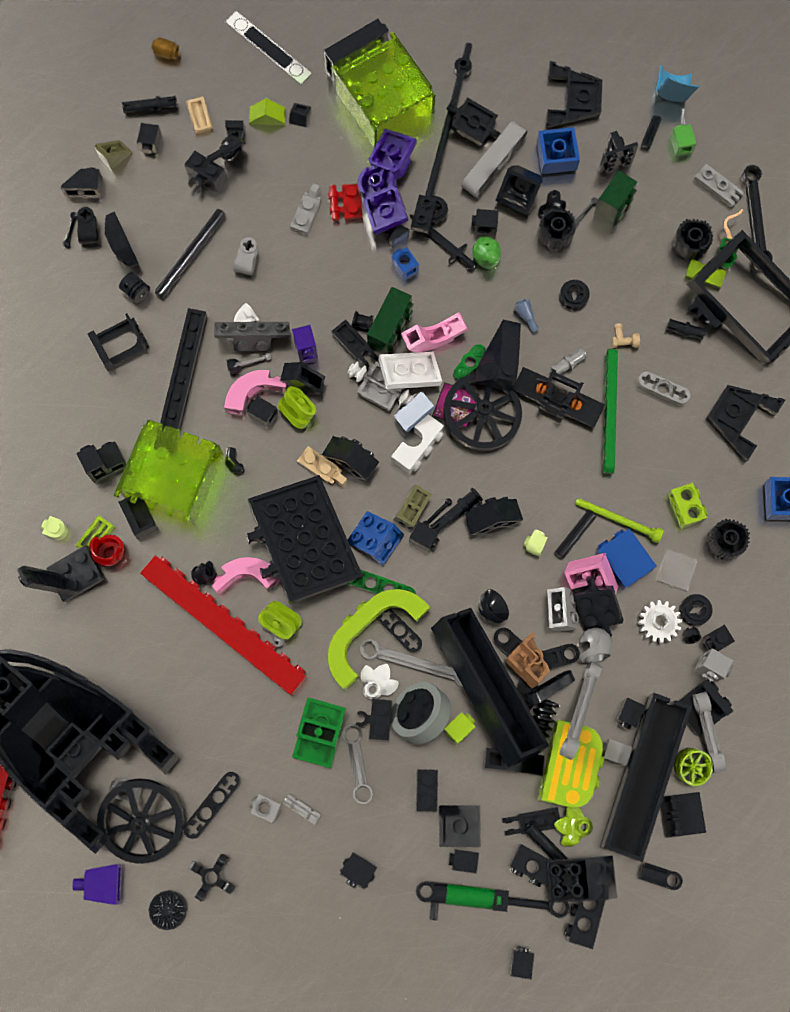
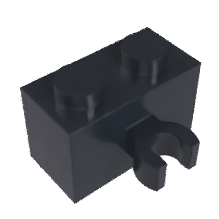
M194 151L184 164L187 174L193 177L189 180L188 185L191 188L194 184H198L196 187L198 193L203 189V184L218 192L227 180L223 167L215 162L210 163L207 157L197 151Z
M372 699L371 715H367L364 711L357 712V715H362L365 718L361 723L356 722L357 726L363 727L370 724L369 741L389 742L392 700Z

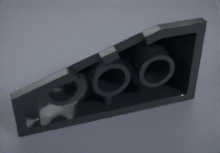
M502 320L477 366L475 384L508 391L513 389L517 381L521 323Z

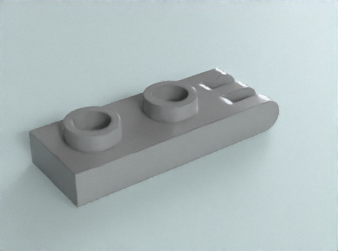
M707 164L694 178L696 182L730 207H734L735 202H738L740 197L744 195L740 188Z

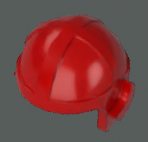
M105 535L101 538L94 536L89 543L91 556L98 565L109 567L121 561L123 557L124 544L118 536Z

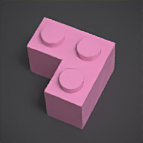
M605 553L571 561L564 572L571 589L587 586L585 578L588 576H594L596 586L605 587L613 585L615 593L619 587Z

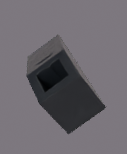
M485 749L483 769L543 776L544 755H537L508 768L498 749Z

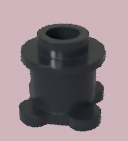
M208 561L206 564L201 563L199 566L192 568L191 577L196 584L202 585L210 579L214 580L217 578L213 563Z

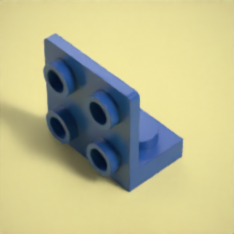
M367 511L347 540L349 545L369 554L378 564L383 566L404 534L394 523Z

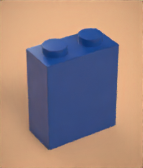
M630 528L625 532L623 529L613 535L614 539L610 542L605 540L599 544V549L596 552V555L606 554L615 579L622 591L657 567Z

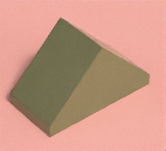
M120 140L98 143L94 146L99 159L111 171L132 152Z

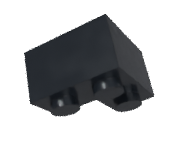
M333 436L322 453V456L339 467L345 468L356 478L366 481L370 479L379 464V461L374 458L375 454L364 449L361 442L356 439L349 440L344 436L341 438Z
M115 441L103 444L98 450L94 444L91 446L87 445L76 453L85 473L93 482L128 466Z
M508 497L486 499L485 504L474 505L470 511L465 513L471 535L485 534L493 529L510 527L523 521L517 499H508Z

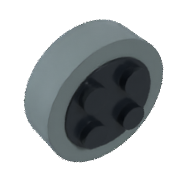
M414 683L407 687L396 699L391 711L392 727L397 734L412 744L428 743L435 739L447 725L451 712L450 701L447 695L432 683Z

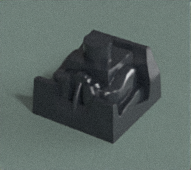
M519 165L510 166L507 169L495 201L528 216L542 185V176Z

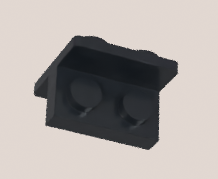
M617 131L611 132L598 169L599 172H611L617 167L630 165L637 152L638 143L635 142L625 146L622 136H619Z

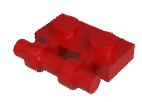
M358 184L342 185V192L337 191L336 185H330L328 199L331 203L329 212L332 215V221H339V215H344L345 221L363 220L361 192ZM338 200H343L344 207L338 206Z

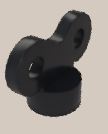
M552 190L547 195V203L538 209L541 217H543V211L550 208L555 210L559 208V210L563 209L565 211L566 201L561 200V194L558 190Z

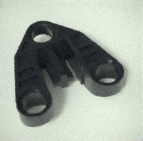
M115 211L107 214L105 217V236L115 257L130 268L138 265L139 263Z

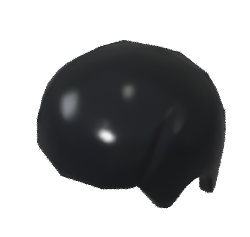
M230 135L222 140L220 146L228 145L238 138L242 144L245 145L246 142L236 135ZM239 146L232 150L226 157L222 156L221 158L225 161L232 160L238 151H242V147Z

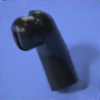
M227 447L225 465L233 473H242L244 466L235 459L236 448Z

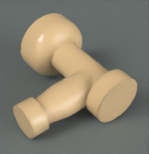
M615 324L616 336L612 337L613 348H617L620 345H632L633 348H640L639 333H634L631 337L624 338L622 324Z

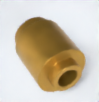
M158 37L156 40L154 39L151 49L154 55L170 60L177 58L179 45L175 42Z

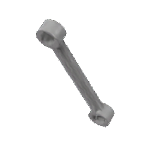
M367 639L360 645L361 656L366 660L379 658L454 680L457 686L464 688L451 667L380 647L372 639ZM367 643L374 644L376 648L375 651L377 652L372 657H368V654L364 652V645Z
M593 661L588 664L584 672V682L569 731L559 752V755L569 760L574 758L579 748L580 741L578 740L596 681L603 666Z

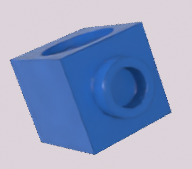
M408 247L398 249L393 253L392 265L403 281L419 271V263ZM406 260V261H408L409 263H408V264H401L400 261Z

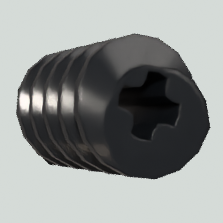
M545 699L536 704L539 708H533V712L536 715L532 716L544 737L550 738L546 730H553V728L548 724L556 722L551 716L558 715L554 708H560L561 706Z

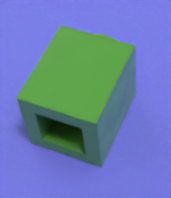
M678 125L673 128L670 138L675 156L693 153L696 140L692 126Z

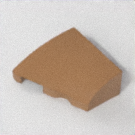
M533 632L504 660L531 688L537 686L550 672L547 663L543 659L542 650L536 646L534 641L536 636Z

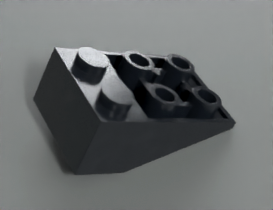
M613 855L546 860L550 903L611 900L617 898Z

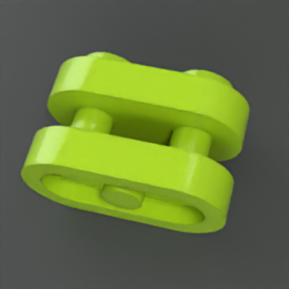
M294 386L288 387L284 396L278 402V409L294 427L304 429L316 413L315 405L299 388Z
M279 601L270 602L258 615L259 623L281 639H289L302 624L301 617Z

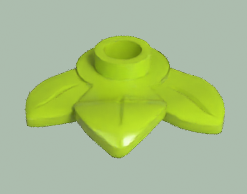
M578 807L566 808L567 816L558 819L554 823L555 828L564 834L561 841L563 846H575L582 837L588 836L593 830L592 821L584 816ZM585 823L586 828L581 830V825Z

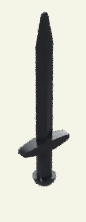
M430 226L429 233L427 234L452 254L448 263L460 259L467 265L468 269L476 267V261L474 259L471 260L463 253L467 248V244L457 248Z

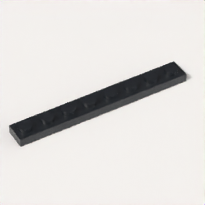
M191 308L187 310L154 445L155 451L174 453L205 325L206 311Z

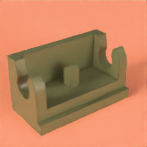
M415 484L411 487L393 520L404 523L406 527H414L432 494Z

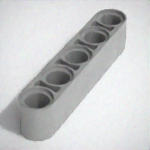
M511 121L465 177L461 187L477 197L522 143L528 131L516 122Z

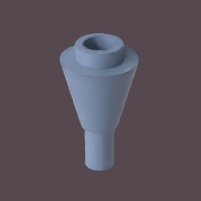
M524 298L516 302L514 310L528 323L532 332L539 330L534 320L530 300L526 301Z

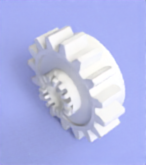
M658 600L656 605L650 602L649 608L647 606L643 608L645 613L639 614V617L642 618L638 622L639 625H642L639 631L645 632L644 638L650 637L652 643L658 640L659 644H662L664 639L670 642L671 637H677L675 631L681 630V627L677 626V624L682 622L681 619H677L680 612L675 613L673 611L675 606L668 607V601L663 605L661 600ZM656 618L663 620V627L656 624Z

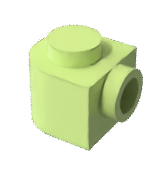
M50 516L48 520L45 519L42 523V534L48 538L59 541L68 534L67 526L60 519Z
M534 530L532 536L528 535L524 542L525 551L540 557L547 537H545L543 532Z

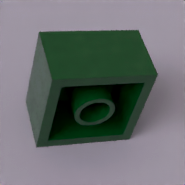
M619 170L599 197L594 215L610 225H613L616 220L619 222L625 208H629L634 200L633 197L637 192L635 189L637 181Z

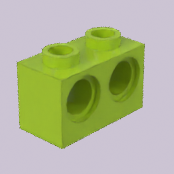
M693 482L671 489L668 493L681 529L702 523L707 518L706 507L701 504L699 499L700 492L697 487H694ZM681 493L688 494L690 499L684 500ZM688 511H694L697 517H690Z
M461 712L444 728L443 733L457 746L474 730L475 720L468 713L464 715Z

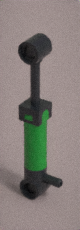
M422 881L416 888L418 899L422 902L431 903L429 919L435 921L438 920L439 904L507 912L508 905L547 910V912L557 918L565 917L570 910L568 902H562L563 910L560 913H556L553 909L554 903H550V900L539 901L509 897V891L502 889ZM423 886L431 887L432 893L429 897H423L420 894Z

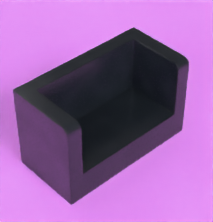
M140 492L118 502L137 539L159 530Z

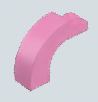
M458 312L436 325L421 327L417 324L401 334L410 351L425 352L454 341L455 337L469 329L461 313Z
M269 370L249 372L236 380L226 396L224 409L226 413L245 416L247 402L253 394L262 390L285 393L288 385L280 381L281 377L274 376L271 378Z
M244 557L223 565L221 568L226 574H221L215 578L212 588L219 595L237 579L250 577L259 581L269 592L280 580L279 578L274 579L273 576L262 579L260 568H268L270 564L257 558Z

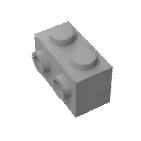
M567 587L547 589L549 628L559 632L576 630L578 614L576 613L575 591Z
M712 648L703 654L695 671L702 674L703 679L717 682L725 677H729L733 670L731 665L734 660Z

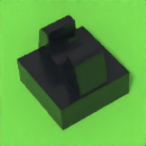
M225 120L227 135L230 136L238 133V137L243 139V134L245 133L244 121Z

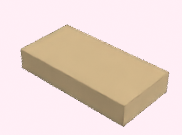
M204 97L186 101L195 134L213 131Z

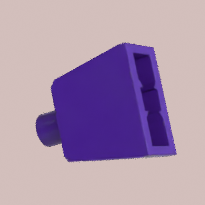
M121 864L85 870L84 878L73 879V891H84V900L111 905L120 904Z

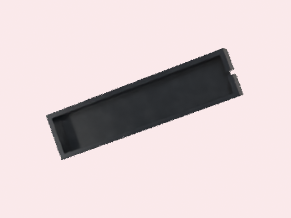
M472 608L444 616L431 627V630L507 767L510 768L533 758L548 748V742Z
M657 693L649 695L601 844L602 848L643 862L692 706L676 700L671 701V698Z

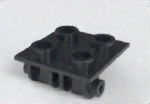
M700 792L663 797L661 808L666 838L706 833Z

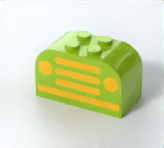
M557 720L553 726L537 801L563 808L581 807L590 801L595 788L598 789L600 777L597 774L599 768L602 769L604 757L601 756L603 750L602 740L595 730L583 726L578 740L580 741L579 748L574 758L569 760L559 755V752L567 737L571 722Z

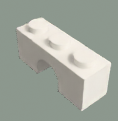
M427 415L414 427V433L421 438L422 442L416 447L408 446L402 442L391 456V462L408 474L416 471L422 463L420 460L423 456L427 457L433 449L431 446L434 442H439L443 437L444 425L430 415Z

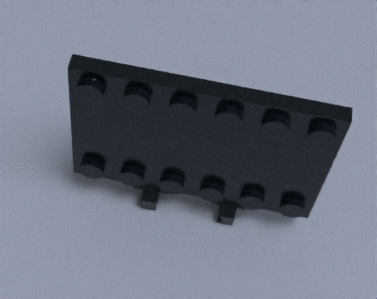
M320 475L248 498V504L257 527L254 528L253 532L246 534V539L249 545L254 541H261V544L265 543L271 561H269L270 565L268 568H260V574L262 579L272 576L274 579L279 578L289 604L362 579L361 570Z

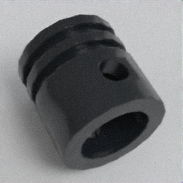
M134 272L128 273L119 284V289L130 297L134 303L143 301L150 292V286Z

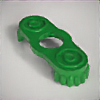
M474 345L462 357L461 362L453 372L455 380L458 381L477 369L486 351L483 345ZM469 357L474 358L476 361L472 367H468L465 364V360Z

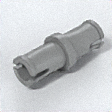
M579 348L576 352L569 356H564L563 360L551 366L550 371L552 372L554 369L556 373L562 374L568 369L572 370L574 365L587 358L586 352Z

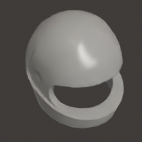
M591 628L583 633L580 639V646L588 647L589 649L580 655L582 663L599 662L611 656L612 638L605 630Z

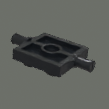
M468 97L459 108L451 103L446 108V110L455 114L450 129L479 146L483 144L489 135L497 139L501 132L494 129V122L498 115Z
M588 576L585 579L589 588L577 591L574 594L585 630L602 628L611 637L612 633L609 626L622 624L624 620L613 585L605 587L596 586L594 576Z

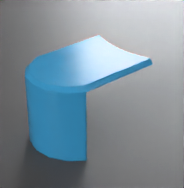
M660 65L656 91L663 99L673 102L686 101L700 86L690 85L692 74L672 75L666 72L662 65Z

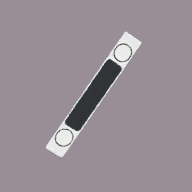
M237 11L225 21L300 84L312 74Z

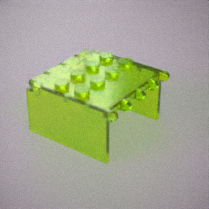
M394 32L390 33L391 39L387 42L376 41L378 47L367 52L363 48L361 50L362 56L353 61L349 57L346 58L347 64L339 69L335 65L331 67L336 78L337 95L373 147L377 144L376 127L388 121L386 116L393 119L403 113L402 106L405 110H408L419 104L417 99L419 98L431 115L435 113L436 95L432 91V85Z
M147 420L146 425H143L114 497L119 498L121 494L124 498L132 495L130 502L134 504L137 498L150 501L149 509L153 510L156 504L169 508L167 516L171 517L175 510L185 514L184 522L188 523L190 519L192 524L196 525L224 457L220 445H215V442L203 438L200 444H197L199 441L198 436L184 432L180 438L181 430L166 425L164 431H162L163 424Z

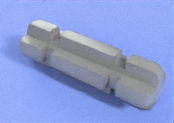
M287 795L283 802L284 805L289 808L293 807V811L305 819L308 817V821L311 823H317L321 816L320 813L315 810L312 811V808L302 801L295 800L296 797L293 795Z

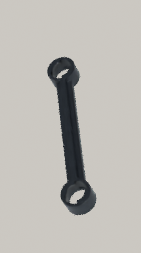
M749 165L743 171L741 180L748 188L754 242L772 260L771 252L766 250L758 186L762 171L756 165ZM746 172L754 174L757 179H749L746 176Z

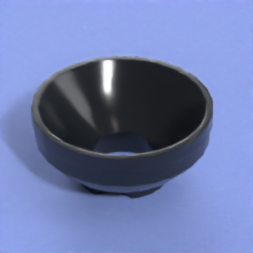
M488 589L481 595L479 612L487 621L499 624L508 619V606L497 591Z

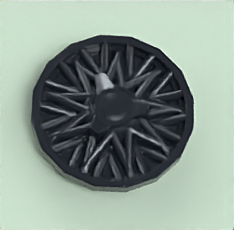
M170 890L160 892L150 902L148 909L149 918L159 929H175L186 918V902L177 892Z

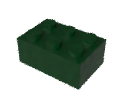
M391 287L367 333V344L370 345L372 350L381 354H389L390 351L393 352L397 345L396 339L398 335L402 336L401 333L405 330V321L410 320L413 314L412 308L414 303H412V295Z

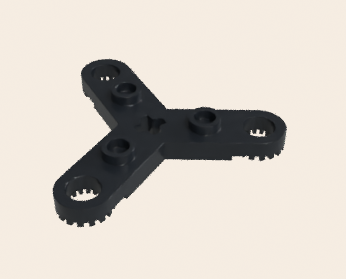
M505 627L496 630L493 637L495 644L508 656L522 642L519 637ZM501 632H505L509 636V640L505 643L498 640V634ZM565 644L542 651L543 659L547 663L549 670L575 663L580 656V650L574 644ZM571 648L574 650L575 657L573 659L566 658L564 654L566 649ZM519 676L517 689L522 697H525V694L538 687L537 685L531 688ZM534 705L528 706L529 711L533 708Z

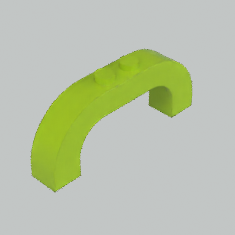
M386 590L373 596L367 603L363 601L356 608L358 611L353 616L350 614L342 621L343 625L336 631L329 645L328 664L334 679L344 690L360 677L348 662L347 651L350 643L381 613L390 608L403 609L418 622L431 610L430 606L422 598L406 590Z

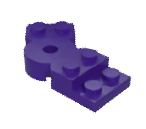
M386 128L368 158L371 167L363 169L358 178V187L365 197L363 201L375 235L409 221L401 193L397 188L396 179L404 176L411 163L409 157L417 144L416 138Z

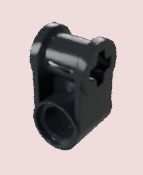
M82 207L77 213L79 244L98 243L97 219L94 212L89 207Z

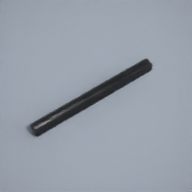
M217 209L156 288L155 294L163 298L224 219L225 213L221 209Z

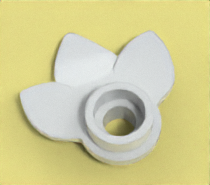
M388 664L380 665L375 670L367 665L362 669L361 680L364 684L363 694L366 698L372 700L378 699L381 695L389 696L398 688L399 682L390 679ZM370 687L376 688L374 694L369 692Z

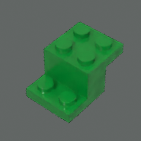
M307 697L296 735L297 742L292 758L331 769L342 731L341 726L346 708Z

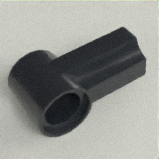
M644 862L640 876L641 880L669 890H677L682 886L683 879L678 872ZM670 875H674L677 878V884L673 887L667 882V878Z

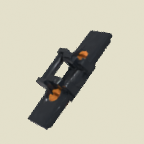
M523 367L512 389L540 404L539 409L560 419H563L564 416H569L593 428L605 404L580 393L583 382L578 383L556 373L554 369L549 378ZM552 379L575 389L576 392L565 394L556 390L555 385L551 383Z

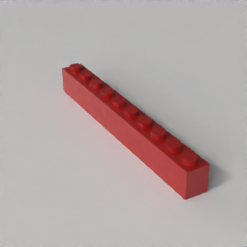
M155 555L140 572L145 579L293 697L307 679L304 675L306 672L299 665L295 667L289 663L291 659L282 652L280 655L274 651L276 647L269 641H261L259 633L252 628L250 630L245 628V622L237 616L235 618L230 616V610L224 605L218 606L215 604V598L208 592L205 594L200 592V586L193 580L190 582L185 580L184 577L186 575L178 568L175 571L170 568L169 565L171 563L163 556L159 559Z

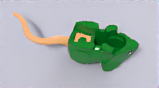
M743 209L725 219L724 229L727 238L724 237L721 240L719 251L732 239L730 230L727 227L728 220L740 215ZM737 250L720 266L723 270L731 268L737 259Z

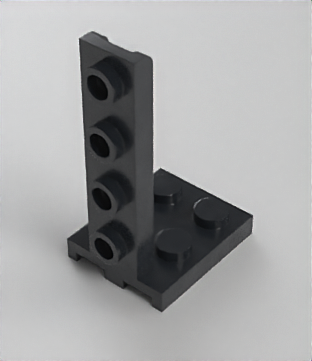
M87 545L46 568L47 570L29 566H22L17 569L19 581L23 586L58 593L62 602L69 601L105 579L98 564L93 560Z

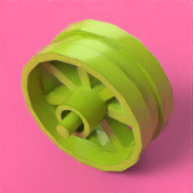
M694 747L685 748L676 756L674 772L681 781L691 786H700L711 777L713 763L707 753ZM697 753L695 759L693 760L692 754ZM701 757H703L704 762L699 763ZM690 773L689 780H686L684 777Z

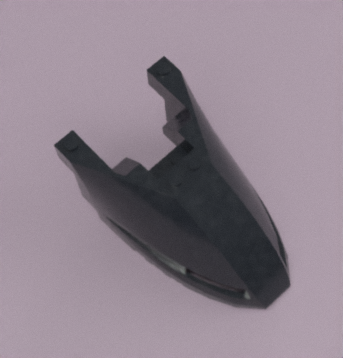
M2 649L0 650V765L31 799L96 854L109 840V837L76 809L90 793L75 779L76 776L101 749H104L108 754L119 760L132 746L164 774L179 759L131 709L100 686L89 681L86 677L51 659L29 652ZM8 662L25 663L54 672V675L30 667L11 666Z

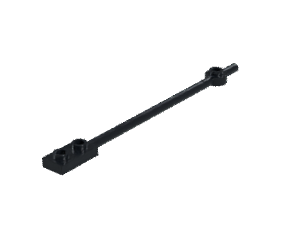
M471 43L465 44L462 57L458 58L454 63V71L457 74L450 100V103L454 106L457 105L464 77L468 76L472 71V62L469 60L472 49ZM447 111L426 194H419L411 223V230L429 233L437 203V198L432 196L454 114L450 111Z

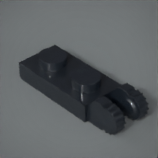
M346 319L331 331L336 339L355 359H358L363 367H370L368 361L362 356L365 352L374 362L378 360V356L370 348V345L367 344Z
M558 807L502 818L503 823H512L519 820L520 829H508L505 831V836L519 833L524 834L522 832L523 828L532 820L535 821V825L541 831L556 829L554 823L560 819Z

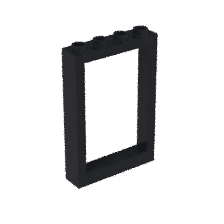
M741 230L686 285L762 364L769 361L773 363L780 356L778 353L790 346V327L765 350L702 285L739 248L790 302V279Z

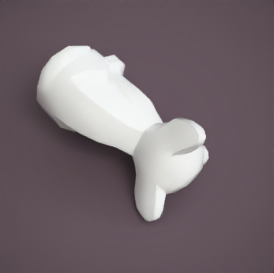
M247 303L241 306L234 318V322H258L259 318Z

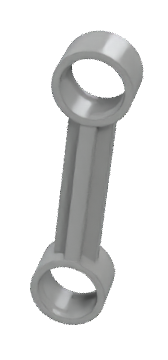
M706 692L694 694L693 702L700 717L708 755L713 763V773L725 771L726 763L719 748L710 712L711 703L709 696Z
M349 724L344 727L342 737L348 744L355 781L353 798L357 803L364 805L372 800L373 791L367 785L360 740L362 738V731L359 726ZM349 727L356 728L359 731V737L356 741L349 742L346 739L345 731ZM360 787H366L370 791V798L365 802L359 801L356 798V791Z

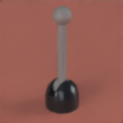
M266 353L262 357L239 362L237 359H228L226 363L229 374L237 373L242 365L262 360L269 361L271 354Z

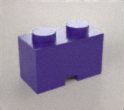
M311 325L292 329L299 361L310 363L318 358Z

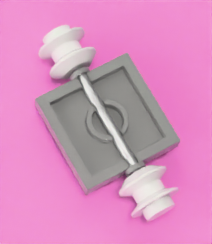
M375 361L369 373H367L366 366L359 367V362H356V364L352 363L348 369L349 378L356 377L357 383L364 380L357 394L389 412L397 399H399V406L409 403L417 395L416 393L410 395L409 389L402 393L404 388L386 389L380 363Z

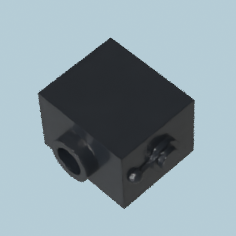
M353 852L349 858H345L343 868L340 869L341 873L339 874L346 879L345 883L355 889L358 886L364 890L368 888L369 882L374 880V872L377 867Z

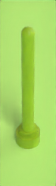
M579 498L576 500L577 506L649 536L648 538L652 539V542L659 544L664 530L659 527L651 529Z

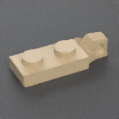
M309 446L297 460V463L316 476L320 475L321 479L326 483L333 484L336 482L343 487L347 482V478L340 474L342 470L337 465Z

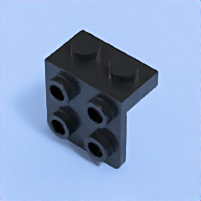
M708 679L679 700V702L692 706L687 724L696 735H702L703 729L699 714L694 706V694L703 692L708 694L713 724H716L723 717L733 712L731 702L726 697H722L718 692V686Z

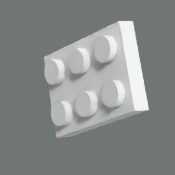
M434 352L381 354L379 356L386 389L441 386L442 378Z

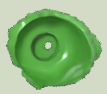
M480 237L473 245L472 256L482 268L491 270L498 265L501 259L500 244L498 241L493 240L492 237Z

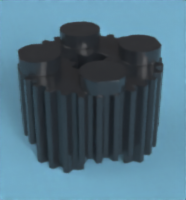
M550 208L546 210V213H543L538 227V237H540L539 240H542L541 243H544V246L547 245V248L551 251H557L561 247L564 249L565 246L567 247L571 243L576 231V221H574L575 216H573V213H570V210H559V208L557 210Z
M686 219L679 225L674 235L672 246L676 248L675 252L678 251L677 254H680V257L683 256L686 261L700 259L707 253L712 244V226H709L706 220L699 221L698 219H693L691 221V219Z
M730 519L721 520L708 533L707 543L709 544L707 546L710 547L709 551L711 550V554H715L714 556L721 561L736 559L748 548L750 543L748 541L750 539L749 529H746V525L739 524V521L735 522L734 519L732 521Z

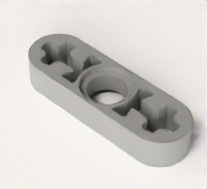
M643 372L637 380L640 389L677 406L685 405L690 399L688 389L651 372ZM645 378H649L650 383L647 385L644 384ZM655 381H657L658 383L656 384L655 389H653L652 387ZM662 384L666 385L669 388V392L661 393L659 386ZM675 389L674 394L672 395V397L669 396V395L671 394L672 390ZM680 393L684 394L682 400L678 399Z

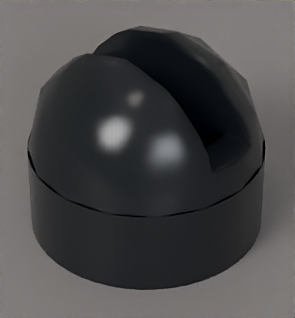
M696 627L686 628L684 636L687 643H696L701 639L700 631Z

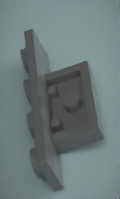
M215 322L214 337L233 338L234 351H271V338L290 337V323Z

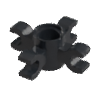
M220 854L213 868L206 869L196 861H192L189 869L202 876L203 882L195 896L196 899L201 902L204 901L211 887L218 886L228 894H232L235 886L222 879L221 873L229 857ZM211 871L217 875V880L213 884L207 880V875Z

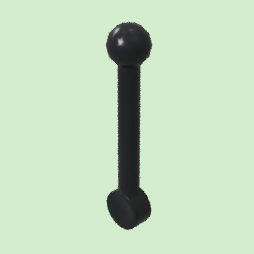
M76 212L70 214V225L66 239L62 243L64 247L70 245V235L74 221L77 219Z
M450 498L445 499V503L427 521L422 523L429 527V523L446 506L451 505L452 500Z

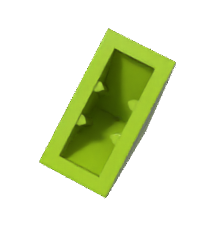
M265 98L250 106L249 125H285L286 108Z

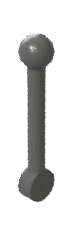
M593 197L588 207L574 220L576 221V226L579 225V221L591 207L597 205L598 198Z

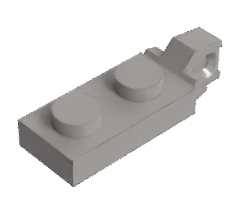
M313 183L310 191L305 192L302 196L290 225L291 230L308 235L320 206L321 197L318 196L320 192L319 185Z

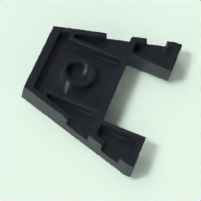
M550 61L549 79L567 80L566 110L548 109L546 127L600 116L603 80L584 72H575L570 67H562L556 65V62Z
M727 385L707 417L742 458L748 461L757 445L740 434L758 406L776 415L785 399L769 397L767 394L761 395L753 393L751 390Z

